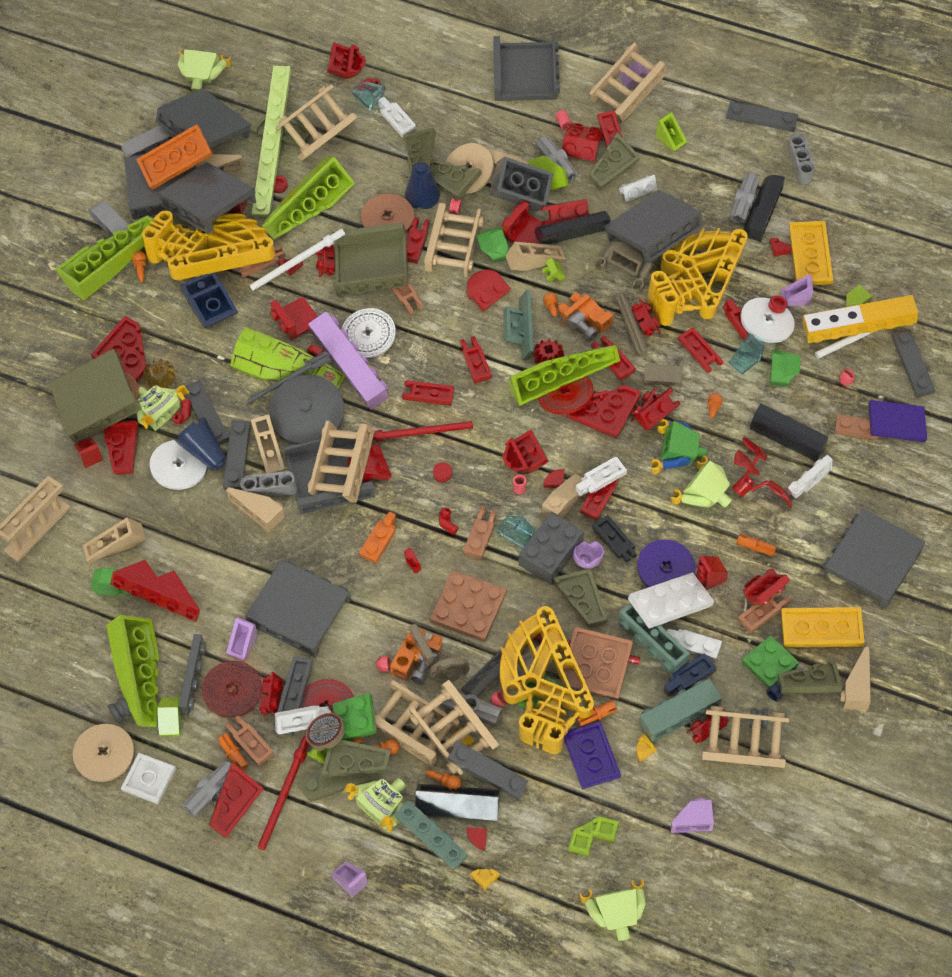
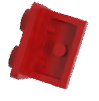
M580 123L570 125L564 134L562 149L566 152L567 156L595 162L599 142L603 137L601 129L598 127H584Z
M523 200L519 206H515L509 218L506 217L502 223L505 239L512 243L539 244L535 228L542 226L543 222L529 214V203Z
M303 297L284 307H281L277 300L270 303L272 319L277 321L281 331L284 334L286 333L290 340L311 330L309 323L318 317Z

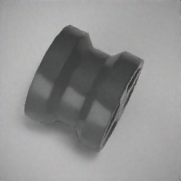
M122 697L115 704L108 705V709L117 722H120L125 715L129 716L132 714Z
M751 708L750 714L768 716V709L757 710L756 708ZM750 719V728H752L753 719ZM761 720V727L767 729L768 720Z

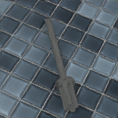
M324 351L308 361L305 360L306 365L277 381L267 389L251 396L247 403L256 401L268 392L277 389L285 381L299 376L308 370L314 373L313 370L331 361L329 354Z

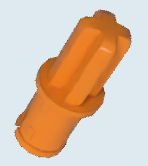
M740 533L737 539V545L749 548L754 553L758 551L769 556L775 554L776 546L760 541V538L756 539Z
M610 700L598 707L594 706L590 717L580 718L578 716L577 721L581 727L597 720L602 721V718L617 712L616 705L613 700Z
M227 733L221 735L218 742L226 752V758H229L242 771L245 770V767H248L249 764L240 753V748L236 747Z

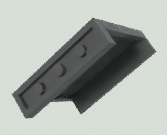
M552 35V42L500 43V36H493L495 101L557 99V92H560V82H557L556 79L560 78L559 68H556L559 65V55H555V52H558V42H555V35Z
M204 88L158 107L155 121L174 136L198 124L210 149L239 134L248 139L251 129V123Z
M143 155L124 158L129 209L133 219L143 218L147 215L154 216L161 211H167L161 206L159 192L197 169V166H193L152 190L136 160Z
M208 162L159 192L162 208L207 234L214 231L213 220L247 199L254 204L257 203L256 193L252 186L247 185L240 179L231 176L229 173L220 170Z
M658 190L605 225L609 241L615 237L642 251L644 261L650 263L704 225L700 211Z
M334 437L332 448L353 449L356 439ZM321 439L309 440L305 443L291 444L288 447H284L289 471L293 473L299 484V489L295 496L300 515L352 503L342 496L343 493L321 491L320 494L311 495L308 492V483L312 477ZM330 455L328 465L348 467V457ZM325 473L323 483L344 485L347 475ZM362 481L357 501L375 497L372 481L366 483Z
M862 509L859 514L856 513L852 518L850 529L846 528L843 532L841 543L837 542L832 550V553H834L832 557L826 558L822 566L825 568L823 576L826 577L828 572L879 599V606L886 610L921 554L925 541Z
M281 560L248 610L245 618L246 621L255 624L256 629L316 657L319 653L318 646L345 602L350 603V593L345 587L336 586L326 578H319L307 569L302 570L293 562Z

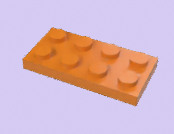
M196 124L136 160L149 187L154 190L211 157L213 153L201 128Z

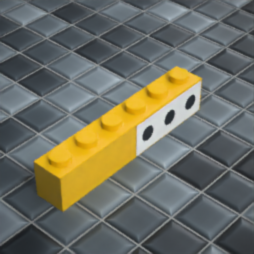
M913 295L806 314L803 315V328L807 342L818 343L823 340L856 336L867 332L873 333L878 330L893 329L899 326H910L917 323L918 310Z

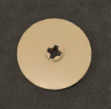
M477 143L459 146L446 160V162L452 165L467 166V168L471 165L472 168L470 169L477 168L482 171V174L465 194L473 193L483 188L491 179L494 171L492 154L486 147Z
M99 724L87 729L79 736L73 748V761L77 770L82 776L95 782H107L120 777L128 770L134 758V745L131 737L124 729L113 724ZM100 751H107L108 754L106 756L101 755Z

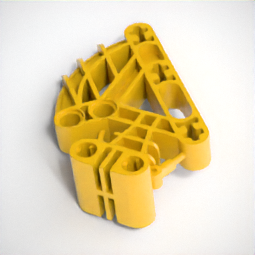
M161 211L153 219L154 222H150L151 226L148 225L142 232L148 261L153 264L159 263L162 260L168 262L170 276L174 280H182L272 260L275 256L274 243L267 236V229L257 226L256 220L246 219V216L243 214H223L212 221L214 231L207 234L195 227L196 231L188 228H182L180 224L175 225L172 213L170 211Z
M703 228L701 232L688 236L663 253L660 264L662 271L652 273L646 298L649 305L653 307L652 310L655 312V316L660 324L665 326L672 324L675 311L678 314H682L683 311L699 309V314L704 319H712L715 316L745 249L748 235L744 230L736 229L730 233L720 231L721 228H718L717 231H705ZM708 249L707 252L695 255L700 250ZM715 270L707 286L701 274ZM720 281L724 283L721 292L714 293L711 291L715 282ZM694 299L697 306L690 305L691 300Z
M543 606L537 610L536 614L524 622L520 620L519 626L514 632L507 634L508 641L505 647H500L502 653L500 680L503 698L508 704H516L528 699L526 711L519 719V739L531 746L536 742V748L538 749L540 744H543V751L550 754H558L563 749L564 735L568 733V729L575 723V719L578 716L580 718H588L592 715L594 701L554 611L550 607ZM541 634L543 640L536 652L532 639ZM526 646H528L534 659L529 672L521 656ZM558 651H560L561 653H564V660H563V661H562V656H561V654H560V653H557ZM551 659L564 687L543 679ZM518 663L523 673L521 677H518L517 674ZM570 668L574 671L582 688L580 691L572 690L563 671L564 669ZM533 682L536 684V687L528 688L526 684ZM513 689L516 690L518 693L512 696L509 695L507 692ZM532 697H537L545 702L538 701V709L533 708ZM582 698H583V704H584V706H581V699H582ZM561 707L575 713L566 722L562 720L566 717V711L561 709Z

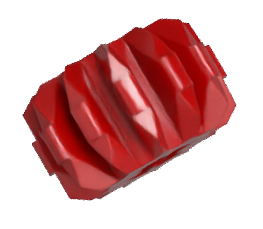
M550 338L547 342L541 340L540 344L535 345V350L533 351L535 364L564 357L562 344L558 345L557 340L551 342Z

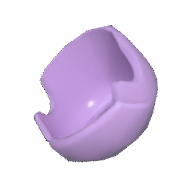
M583 541L574 548L572 555L578 566L592 569L600 564L604 555V549L597 541L591 544Z

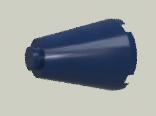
M419 162L412 167L405 190V199L413 208L430 209L438 203L440 189L429 165Z
M202 417L199 419L200 423L197 425L195 422L190 424L178 435L180 439L175 441L211 470H219L226 464L224 462L226 456L207 419Z

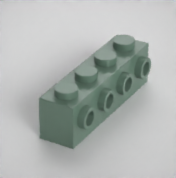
M631 603L619 612L620 627L625 632L628 631L637 644H642L647 649V653L661 663L665 671H670L673 674L689 663L690 653L661 625L648 628Z
M710 679L706 681L701 680L695 683L689 690H681L674 698L670 700L664 699L657 707L645 709L640 715L639 724L653 743L705 715L706 710H710L711 706L720 707L722 697Z

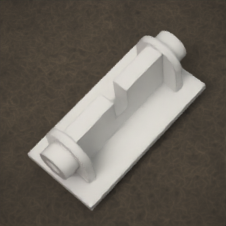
M646 175L634 183L622 185L619 191L621 195L624 194L625 202L656 191L655 175Z

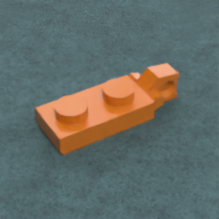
M389 512L384 520L380 519L359 552L360 557L373 563L379 561L395 534L396 526L394 523L397 520L396 514Z

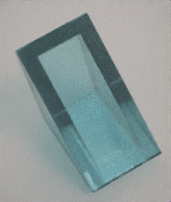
M362 81L351 92L362 104L371 110L379 103L378 100L383 97L386 88L382 85Z
M749 333L728 363L738 372L744 374L762 359L764 344Z
M507 516L496 532L524 548L536 533V530L523 516Z

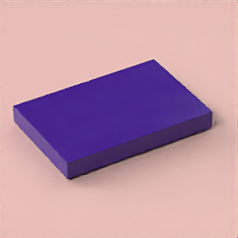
M876 400L869 401L871 436L925 442L927 440L924 406Z
M601 721L569 730L564 735V742L582 790L621 778V773Z

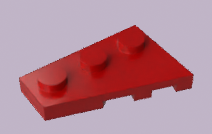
M137 421L117 422L104 429L105 441L115 475L134 473L139 423Z
M234 763L230 764L209 822V826L224 838L229 835L264 789Z

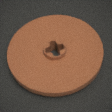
M396 194L377 195L367 201L361 211L363 227L403 222L407 232L414 220L412 205L405 198Z

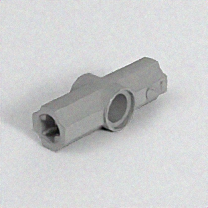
M544 136L540 138L536 143L537 149L543 156H548L556 164L566 169L568 183L574 181L578 176V172L568 161L566 152L563 149H558L549 137Z
M749 173L745 175L740 189L737 190L734 207L730 215V219L736 224L745 223L749 209L753 206L756 196L755 192L760 180L756 174Z
M460 693L468 705L476 706L472 710L481 721L497 725L501 717L502 708L481 701L475 695ZM446 699L440 704L443 707L454 710L455 704L451 699Z
M224 761L210 776L207 775L201 779L196 787L197 790L182 804L183 808L192 817L196 818L210 802L213 803L218 800L231 763Z

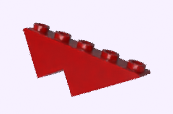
M143 560L112 572L110 584L113 587L147 600L151 604L161 606L170 612L184 616L188 620L195 622L198 620L200 609L175 571L157 577L148 562Z

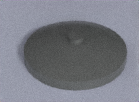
M310 374L293 377L281 384L273 394L269 406L270 420L274 430L283 440L290 444H301L309 440L321 439L322 429L326 421H330L339 430L345 414L343 398L338 388L326 378Z

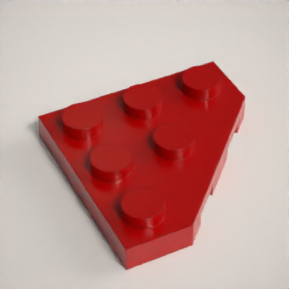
M124 316L92 352L91 357L95 359L106 351L115 349L122 357L120 361L124 371L129 373L138 382L147 371L141 328L139 323Z
M626 385L619 386L617 389L608 392L607 390L594 393L592 400L587 406L577 412L566 414V417L617 439L638 403L642 392Z

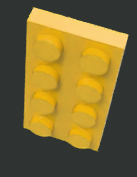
M825 221L789 222L795 281L810 274L812 275L813 285L833 284Z
M861 607L781 608L784 648L864 647Z

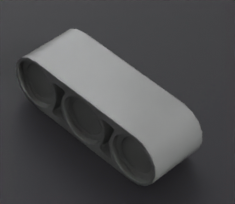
M157 126L126 141L122 145V151L127 158L144 155L169 141L173 136L162 126Z
M800 133L792 134L789 139L788 153L796 178L801 184H809L812 182L815 167L806 139Z
M104 200L89 209V214L93 220L110 237L113 236L112 233L128 228V224Z
M290 471L248 475L240 483L243 491L267 497L293 495L299 489V484Z

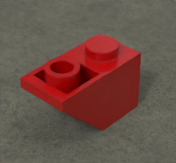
M699 557L697 574L695 576L706 590L727 581L728 572L719 557Z

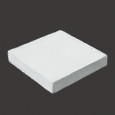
M138 753L121 790L159 805L176 771V766Z

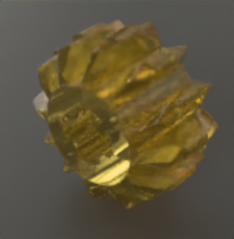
M160 359L159 362L153 360V364H147V369H144L143 373L145 383L150 388L153 386H159L160 388H167L166 385L172 386V381L175 380L176 376L174 373L175 369L170 365L169 361L163 362Z

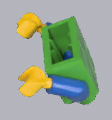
M665 419L659 421L660 426L657 427V430L660 434H665L660 458L663 462L653 459L651 465H658V467L651 468L652 473L658 474L662 468L671 469L687 466L696 457L706 456L707 449L699 446L700 435L694 432L686 422L673 421L668 423Z

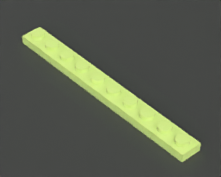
M273 66L255 187L257 203H253L252 216L254 218H268L271 214L283 127L278 131L275 128L279 125L278 120L285 116L291 77L290 66Z

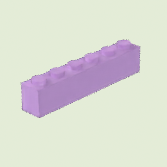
M324 312L309 323L312 332L369 408L373 409L389 398L386 391L389 388L383 380L379 381L377 379L379 375L375 369L367 366L369 362L363 354H358L357 351L359 349L353 341H348L347 338L349 336L344 328L339 329V322L334 315L330 317L327 312Z

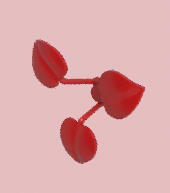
M743 437L744 444L755 453V459L752 462L739 450L735 453L734 465L743 466L748 470L732 486L733 490L739 496L744 497L750 490L754 492L756 489L767 485L781 496L791 509L792 502L788 493L773 480H766L756 486L753 485L755 481L749 474L753 472L757 476L760 475V471L755 464L760 457L766 461L767 455L757 444Z

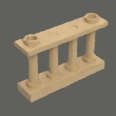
M635 42L626 48L621 58L589 92L594 103L600 97L615 108L617 120L622 123L668 73L666 65L662 61H659L657 65H653L638 54L640 51ZM634 59L648 69L650 73L642 78L629 69L627 65ZM621 72L638 83L634 90H629L616 80ZM612 85L626 95L627 98L623 103H618L604 91Z
M332 84L327 88L324 85L317 91V96L289 117L285 115L278 120L279 125L275 129L278 131L283 126L301 148V153L297 156L301 162L357 119L354 113H351L349 116L344 114L328 92L333 88ZM323 97L338 116L340 123L336 126L328 120L315 103ZM308 107L313 110L327 128L325 129L327 133L324 135L319 134L302 113ZM295 117L301 121L314 138L312 139L314 143L311 145L306 144L290 124V121Z
M439 203L424 260L425 271L432 272L434 265L437 266V264L464 268V277L468 278L469 271L473 270L474 260H472L477 240L476 235H478L479 228L483 227L484 224L481 209H477L476 217L450 214L446 211V204ZM455 221L474 224L472 232L446 228L444 223ZM449 235L468 238L470 242L469 246L444 243L440 239L441 236ZM442 249L467 254L465 261L438 257L437 251Z
M326 421L322 429V438L312 477L308 483V492L311 495L320 494L321 491L343 493L342 496L349 502L357 503L374 435V430L368 424H360L359 430L354 432L337 430L330 421ZM334 437L356 439L355 447L353 449L332 448ZM334 455L352 457L350 466L339 467L329 466V457ZM325 473L347 475L344 485L323 483Z
M47 476L0 524V537L9 543L4 552L17 562L71 508L57 497L64 488L50 476Z
M393 680L391 682V689L394 694L379 714H375L377 733L387 739L396 740L401 748L433 767L437 762V753L435 751L437 747L432 741L429 745L425 746L419 742L418 739L424 732L421 726L418 725L412 735L402 732V728L411 714L409 710L411 708L416 710L417 707L421 709L429 702L411 692L405 684L397 683ZM402 697L410 702V705L398 721L391 725L386 722L385 718ZM436 707L423 718V721L428 726L434 718L439 721L447 713ZM455 718L435 735L440 742L450 729L454 731L460 729L459 719Z
M450 680L441 685L443 688L441 694L418 712L414 708L409 710L411 721L415 725L419 724L446 760L449 756L447 751L454 746L457 740L461 741L471 732L474 733L476 731L481 737L479 742L472 747L477 752L484 748L493 750L499 745ZM446 699H451L455 704L454 710L429 728L422 718ZM464 715L468 721L466 726L445 743L441 744L435 734L458 716ZM448 761L446 766L453 775L457 773L460 776L464 773L460 767Z
M711 706L710 710H706L705 714L712 715L709 747H707V751L702 750V760L785 768L786 760L781 758V754H779L782 722H789V718L784 717L785 713L772 712V716L727 712L723 711V707ZM720 716L732 717L730 749H727V753L719 752V748H717ZM741 718L753 719L751 747L748 755L740 754V750H738ZM761 720L774 721L771 753H769L768 757L760 756V752H758Z

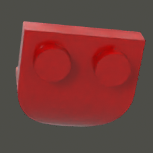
M333 42L327 73L344 79L353 78L365 66V56H362L359 48L353 44L349 48Z
M481 270L474 273L468 279L466 295L469 300L473 299L482 312H484L506 295L511 288L497 272Z
M531 429L516 439L511 437L506 442V448L502 454L504 463L511 470L520 474L532 473L549 462Z
M371 444L362 481L365 483L371 482L373 479L388 481L392 475L380 445ZM352 457L347 458L348 466H350Z
M771 568L762 576L756 575L744 585L745 589L742 591L751 604L764 605L772 599L771 596L773 594L783 591L786 588L785 585L790 582V579L786 574L777 575L774 569Z

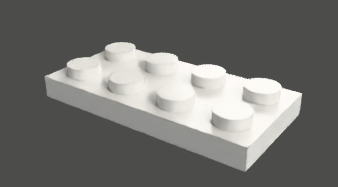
M693 572L631 593L628 597V600L648 628L712 607L715 602Z

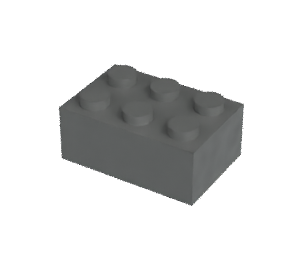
M503 157L496 163L489 195L518 205L524 200L529 203L530 209L539 211L541 207L547 204L553 173L508 157Z
M551 512L520 552L519 566L551 585L553 578L560 574L572 558L574 548L583 542L584 531Z

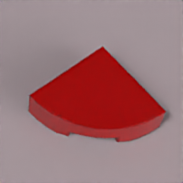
M770 238L769 243L773 256L791 254L792 249L789 244L779 241L778 238Z
M285 258L278 261V266L283 265L291 259ZM303 261L285 272L291 276L303 266Z
M565 469L551 472L544 481V487L558 488L563 484Z
M409 547L404 550L406 563L415 574L420 572L421 566L412 549Z
M466 827L469 841L477 849L486 851L487 829Z

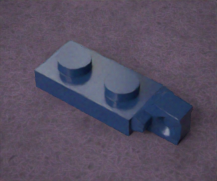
M704 653L674 672L669 678L670 682L664 685L663 691L669 697L677 691L688 690L698 681L716 672L717 667Z

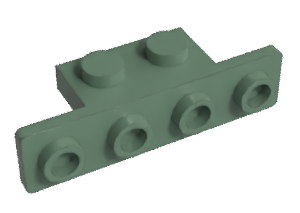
M526 290L519 299L520 309L506 306L503 310L505 341L521 344L523 360L532 355L535 349L533 344L534 329L532 328L533 313H531L532 298L529 290Z
M407 801L395 812V817L452 870H455L467 858V853L453 841V838L447 832H443L432 818L424 815L410 801Z

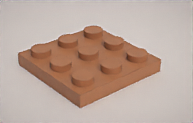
M452 570L431 615L430 623L485 642L507 594V589Z
M575 627L570 649L590 693L619 700L633 641ZM570 668L564 669L563 671L570 687L581 690L582 688L574 671Z

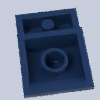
M215 273L201 275L181 284V291L204 328L238 314L225 287Z

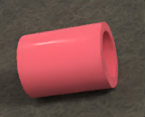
M565 110L556 113L555 118L561 129L567 130L572 125Z
M520 474L513 478V491L516 494L521 495L526 492V477Z

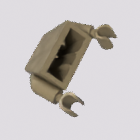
M623 240L612 242L603 253L604 256L596 259V267L602 263L601 271L606 270V261L608 260L636 277L639 275L640 277L633 282V289L636 284H640L641 292L644 289V279H647L652 268V261L650 263L644 261L642 251Z

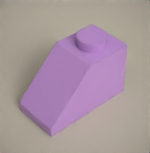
M697 798L694 801H690L672 821L671 833L712 831L714 826L712 801L705 798Z

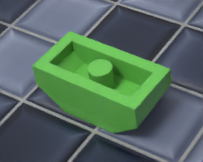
M500 226L476 235L481 251L491 257L492 263L507 260L505 256L509 249Z
M772 350L770 385L789 386L791 379L800 373L801 355L792 354L787 351Z
M99 568L94 570L91 590L95 591L96 594L118 596L120 593L130 594L110 584L112 572L119 569Z

